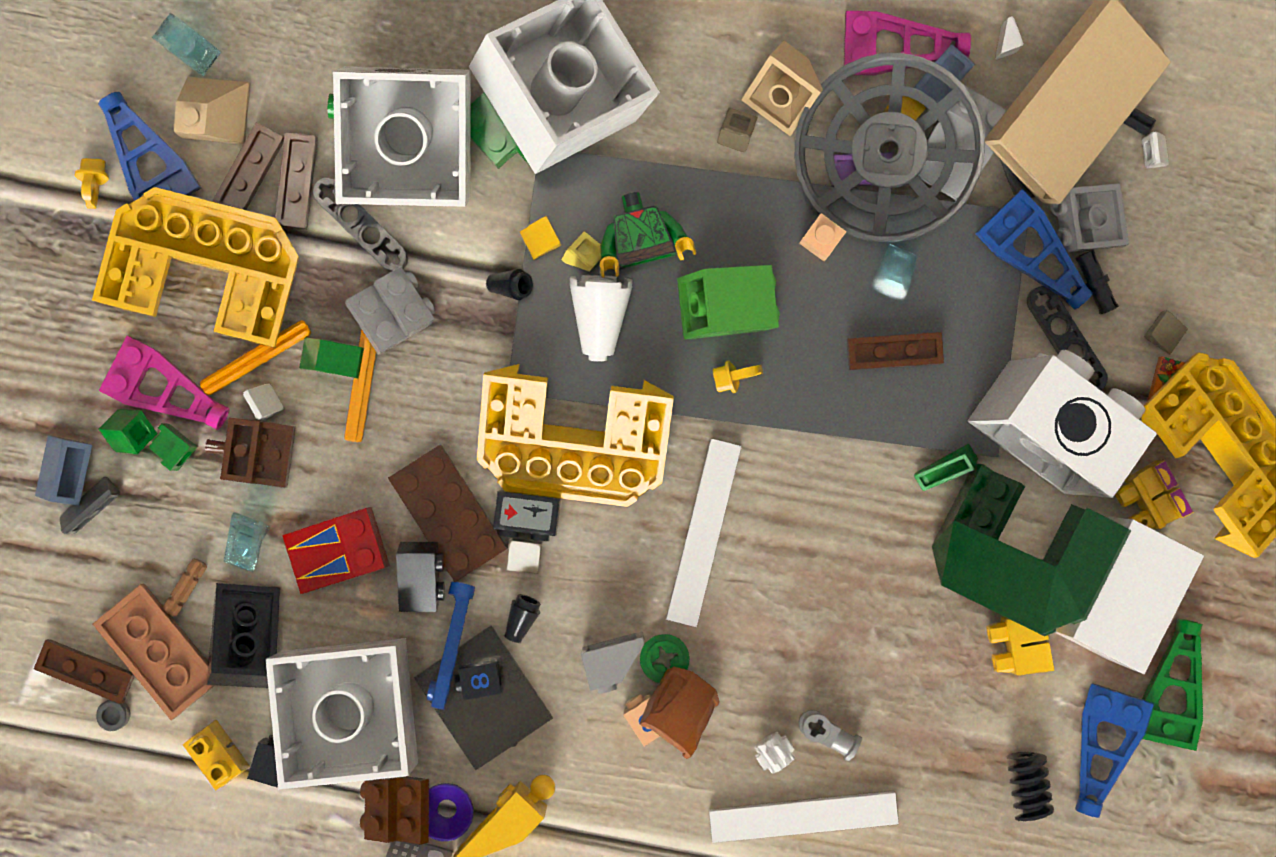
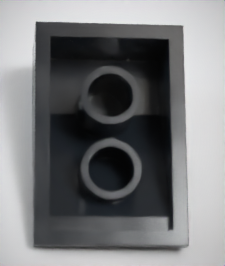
M216 583L207 685L268 688L266 659L277 654L280 587Z

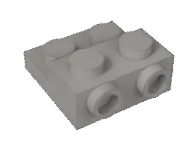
M1120 184L1073 187L1060 204H1051L1052 213L1058 216L1059 229L1056 234L1067 253L1087 252L1095 249L1129 245Z
M402 267L376 280L372 286L348 298L345 302L378 355L427 328L435 319L433 317L435 313L433 304L427 297L423 299L420 297L416 290L418 282L415 276L410 271L405 273Z

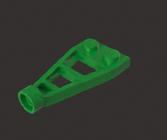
M1177 618L1174 635L1142 697L1143 700L1155 703L1146 734L1143 737L1144 740L1197 751L1203 724L1200 637L1203 624ZM1184 633H1185V634H1190V635H1191V639H1190V640H1186V639L1183 637V636H1184ZM1177 655L1188 656L1191 661L1190 674L1187 680L1172 678L1169 674L1174 658ZM1175 685L1185 690L1186 710L1183 713L1177 714L1160 709L1159 700L1168 686Z

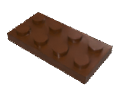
M441 444L388 477L428 542H438V553L444 554V567L454 582L508 549L496 529H493V524Z

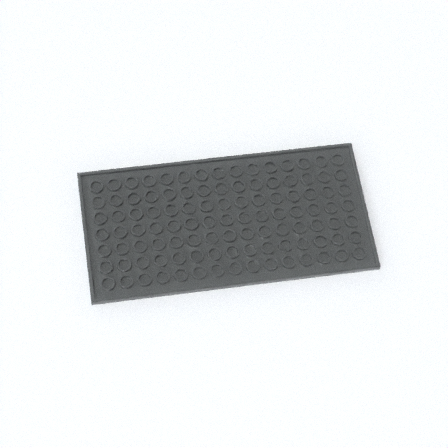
M575 153L535 174L529 225L547 216L561 246L533 260L527 246L525 248L523 270L531 276L533 288L529 296L518 300L510 366L520 364L519 374L547 377L546 398L609 406L611 386L643 390V383L646 380L674 396L671 415L951 452L969 443L976 455L999 457L1000 445L967 420L1005 366L1011 361L1022 272L997 257L975 234L1001 208L964 204L948 222L934 231L915 239L900 242H874L859 239L845 233L828 258L822 261L799 244L820 213L814 208L806 196L801 183L798 181ZM811 183L818 197L834 187ZM858 189L850 190L861 200L877 205L878 192ZM639 192L643 208L657 206L659 211L668 212L682 226L687 237L691 238L694 242L696 255L693 254L692 250L687 249L682 252L684 260H680L676 251V256L619 270L620 274L617 277V282L624 284L625 278L632 279L633 282L614 355L607 356V361L588 360L589 355L582 353L570 289V277L575 276L577 282H580L582 275H601L600 261L589 272L566 264L561 259L566 250L584 231L601 244L606 227L614 222V216L625 213L621 197L629 193ZM891 194L889 206L906 204L919 197ZM843 197L827 207L835 216L847 224L861 230L873 232L875 214L856 208ZM939 200L946 209L955 203ZM926 205L905 214L888 215L886 233L914 230L936 219V216ZM1028 228L1013 242L1014 248L1023 255ZM772 265V271L776 278V305L780 312L778 328L760 332L684 340L677 278L709 268ZM612 269L604 272L605 276H616L615 271ZM942 332L943 364L849 370L848 338ZM730 360L737 370L762 365L763 374L739 380L740 384L736 393H732L731 390L718 392L713 376V368L724 366L725 361Z

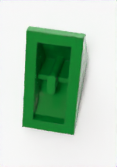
M304 338L299 368L359 378L364 348L322 339Z

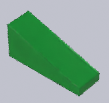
M968 443L914 474V477L921 489L926 491L975 470L978 458Z

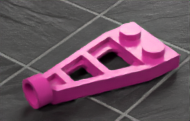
M846 11L844 65L862 57L877 54L876 38L877 33L881 30L894 32L902 37L903 50L900 53L913 55L910 52L911 36L920 35L933 39V51L928 54H918L915 56L936 62L948 49L950 43L955 41V47L969 58L971 49L970 33H954L878 11ZM893 65L865 69L854 75L874 76L892 72Z
M126 336L99 389L100 392L125 405L204 422L216 430L223 426L229 414L228 407L216 402L211 396L206 395L195 382L158 350L130 336ZM152 367L162 373L168 382L163 394L159 397L144 395L139 391V386L148 369ZM178 385L190 391L195 397L189 409H183L170 403V399Z

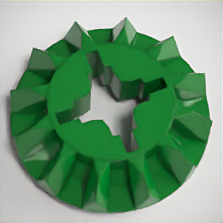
M670 634L655 635L644 644L640 653V664L644 674L650 680L660 683L666 670H668L663 663L652 665L660 657V646L665 650L666 654L677 653L674 658L670 659V668L688 669L690 662L689 652L680 638Z

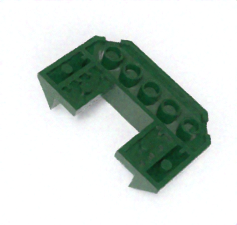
M976 464L975 470L969 472L932 544L941 586L1043 636L1056 632L1057 628L1072 623L1075 625L1087 620L1131 530L1087 507L1082 509L1071 504L1044 559H1038L998 540L1025 485L994 472L984 464Z

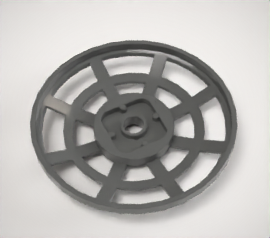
M880 53L862 57L844 65L821 84L823 91L810 109L805 106L799 119L794 152L797 175L802 188L814 208L820 214L822 213L847 231V234L859 239L874 242H900L915 239L934 231L948 222L964 206L973 193L981 175L985 155V135L982 118L975 101L966 87L951 72L937 63L920 56L904 53ZM893 65L891 85L872 87L854 96L843 83L851 75L865 69ZM906 66L932 74L946 83L952 91L937 103L924 92L904 86ZM833 90L844 105L832 119L826 138L807 135L816 109L825 96ZM890 95L888 112L870 117L861 106L863 102L872 98ZM903 96L922 103L929 111L917 121L902 114ZM960 100L967 109L973 125L975 150L956 149L954 129L946 112ZM851 112L861 125L853 141L836 139L842 122ZM937 120L940 122L945 134L946 149L928 148L924 131ZM887 142H893L899 147L898 154L890 159L881 155V148ZM805 148L824 151L826 170L834 187L818 197L813 189L808 176ZM834 152L852 154L857 170L844 180L840 179L836 170ZM926 161L945 162L940 176L929 189L918 176ZM954 162L973 163L972 172L964 190L955 203L946 209L937 199L936 195L948 181ZM863 180L879 187L877 205L861 200L850 190ZM909 184L919 196V198L906 204L889 206L892 188ZM843 197L856 208L875 214L873 232L861 230L847 224L835 216L827 207ZM926 205L936 216V219L914 230L886 233L888 215L905 214Z

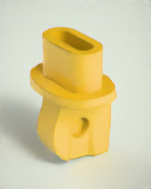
M83 158L81 159L80 169L75 171V177L82 181L81 194L87 208H97L99 185H103L109 180V175L105 172V160Z
M730 360L725 361L724 366L713 368V376L718 392L731 390L732 393H736L740 384L739 380L763 374L762 365L737 370Z

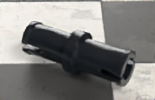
M1091 250L1076 257L1075 259L1087 282L1085 285L1093 292L1092 296L1099 309V314L1110 312L1119 307L1109 287L1108 281L1110 279L1108 274L1104 275L1095 251Z

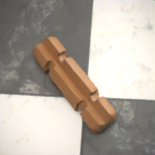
M196 558L192 559L186 568L187 573H183L170 594L172 597H169L163 605V611L174 617L179 614L183 607L182 603L187 601L199 581L198 577L201 578L207 568L204 562Z

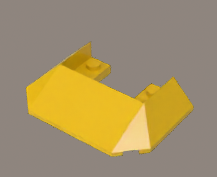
M156 187L143 193L142 197L130 204L126 203L116 209L92 301L156 317L171 259L184 261L229 273L213 332L276 348L299 260V255L277 218Z
M1198 352L1145 403L1144 407L1146 410L1142 415L1141 421L1159 435L1175 458L1185 456L1199 440L1203 442L1234 485L1213 508L1225 525L1214 539L1256 558L1276 538V418L1234 360L1226 358L1214 359L1210 358L1208 354Z
M520 364L484 372L477 461L484 469L488 468L498 479L497 483L504 491L628 507L636 502L638 497L649 489L653 490L662 484L673 395L646 380L643 383V390L611 386L606 431L544 424L548 385L547 377L519 374Z

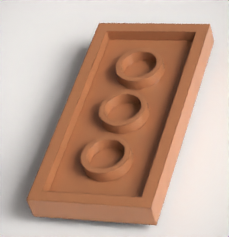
M140 584L92 625L172 721L215 685H207L208 661L174 619L163 611V606L145 584Z

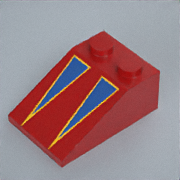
M372 507L354 511L282 535L300 594L390 566Z

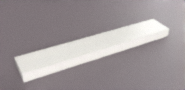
M715 439L710 440L666 620L697 627L741 450L739 445Z
M894 791L709 809L712 843L899 824L896 794Z

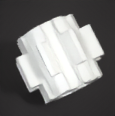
M778 732L768 735L754 747L758 752L755 755L756 759L764 770L768 768L772 774L779 772L795 759L792 751L795 750L785 735L781 737Z

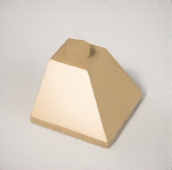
M783 41L769 56L741 100L791 136L798 127V122L805 106L810 109L823 89L809 58L786 41Z
M187 77L176 100L173 132L183 139L244 144L250 83Z

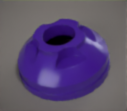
M441 783L429 788V837L438 841H452L461 837L469 829L474 816V807L470 796L463 788L455 784ZM451 800L456 805V813L452 817H444L439 813L438 805L441 801Z

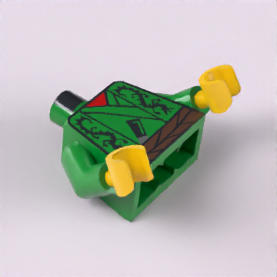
M639 192L623 195L621 198L625 213L614 216V222L606 227L600 245V274L602 278H605L604 272L612 269L615 271L616 277H618L620 274L619 270L676 256V251L678 258L684 260L682 252L687 249L692 250L693 254L696 255L694 242L691 238L687 237L682 226L668 212L659 211L657 206L643 208Z

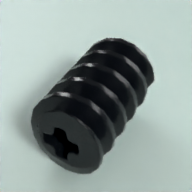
M1016 752L1007 755V759L1016 760V764L1009 766L1008 771L1018 773V776L1010 779V783L1020 786L1019 789L1011 792L1012 796L1021 798V801L1013 804V808L1023 810V813L1015 816V820L1023 822L1035 821L1051 815L1054 812L1053 805L1049 803L1052 800V793L1046 791L1051 787L1049 780L1045 779L1049 775V770L1043 766L1047 763V756L1036 752Z

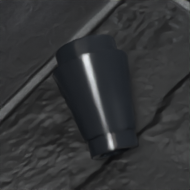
M515 269L489 275L486 280V287L491 293L515 300H522L530 295L533 281L531 276L524 270Z
M518 594L516 600L511 602L504 637L512 642L521 643L541 613L539 610L540 602L530 596Z

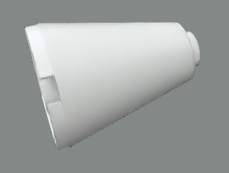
M582 275L580 282H577L575 276L570 277V289L582 353L589 355L588 360L607 361V356L614 355L632 290V279L625 278L623 284L622 282H617L616 276H605V278H602L601 275Z

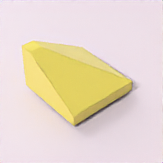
M584 231L566 250L561 260L566 264L590 272L601 260V244Z

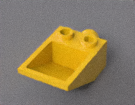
M538 775L532 780L530 789L521 780L515 787L510 783L498 796L499 799L495 803L497 806L456 849L453 857H483L523 842L544 819L547 805L542 800H547L553 796L555 792L554 780L548 775Z

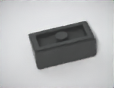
M103 477L81 497L79 506L72 505L61 514L60 526L63 534L77 533L120 495L119 493L121 492L108 477Z

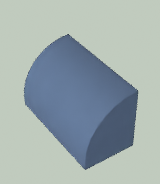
M48 435L35 496L50 502L79 506L92 445Z

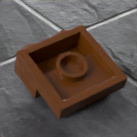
M404 776L366 780L362 783L360 795L365 799V813L360 818V827L364 830V839L384 843L394 841L419 845L429 843V779Z

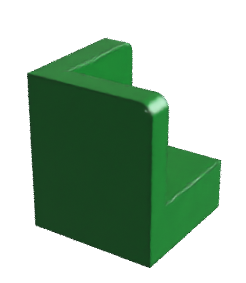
M118 409L98 429L115 452L138 454L158 434L142 410Z
M161 423L158 427L161 432L150 444L149 448L163 459L161 464L169 471H179L197 449V446L172 425Z

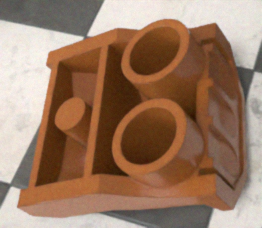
M672 667L666 670L660 684L649 698L640 725L650 728L683 753L682 756L688 759L692 757L697 749L701 735L710 720L713 710L720 702L717 691L693 671Z

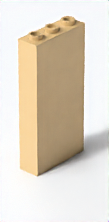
M1094 0L985 137V143L1042 203L1060 204L1171 61L1164 54L1162 46L1154 42L1145 32V27L1128 13L1125 4L1121 0Z

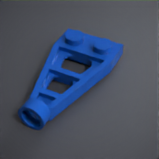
M113 92L99 101L98 105L105 114L127 187L134 201L142 197L143 193L153 187L188 196L201 189L187 163L127 105L120 92ZM134 125L144 135L146 142L129 151L122 137V132ZM152 151L165 161L166 170L149 181H144L140 176L137 160L147 152Z
M1023 189L1019 190L975 233L997 257L1062 297L1074 310L1083 305L1092 296L1093 292L1085 285L1046 214ZM1028 227L1034 228L1043 242L1042 251L1034 258L1026 257L1013 246L1014 240ZM1049 254L1055 255L1064 268L1063 274L1056 280L1051 279L1039 269V264ZM1076 286L1077 289L1070 293L1071 288Z
M451 582L448 594L454 596L456 602L437 682L431 680L428 689L427 700L432 701V708L445 710L469 600L473 599L475 586L459 582Z
M1094 683L1091 684L1082 713L1080 795L1076 803V811L1091 817H1100L1105 799L1146 734L1155 703ZM1102 721L1121 726L1126 731L1124 741L1115 751L1101 748L1097 742V727ZM1095 754L1113 761V767L1109 776L1104 781L1096 779L1091 775L1092 758ZM1094 795L1097 798V801L1090 798H1086V796Z

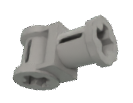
M808 710L800 716L799 729L810 741L820 742L828 748L836 750L844 755L843 758L846 761H850L855 756L861 745V736H853L840 729L816 710ZM811 721L814 723L818 721L821 727L819 730L813 729L811 731L808 725Z

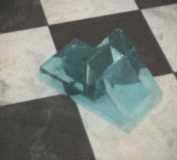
M169 13L152 36L168 52L201 76L206 74L221 53L220 50L172 13Z
M889 244L871 288L891 298L904 300L909 290L918 256Z
M234 512L231 516L223 562L253 572L258 564L261 543L270 530V526Z

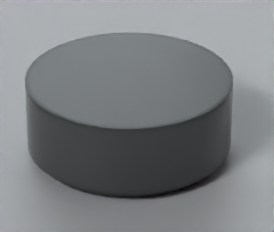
M107 700L97 709V722L104 730H119L128 723L130 709L125 702L119 704Z

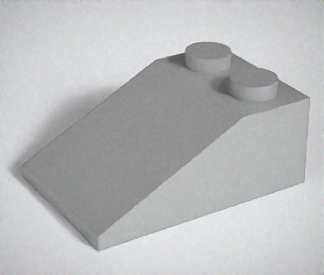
M965 86L976 103L982 118L984 135L986 137L1007 110ZM960 100L946 112L954 129L956 149L975 150L973 125L967 109ZM937 121L927 138L928 148L946 149L945 134L940 122ZM986 143L982 170L994 153ZM926 161L918 176L921 180L933 186L940 176L945 162ZM954 162L950 177L941 192L957 200L971 175L973 163Z

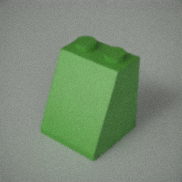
M772 265L709 268L677 278L684 340L760 332L779 327L780 312L776 305V278L772 271Z

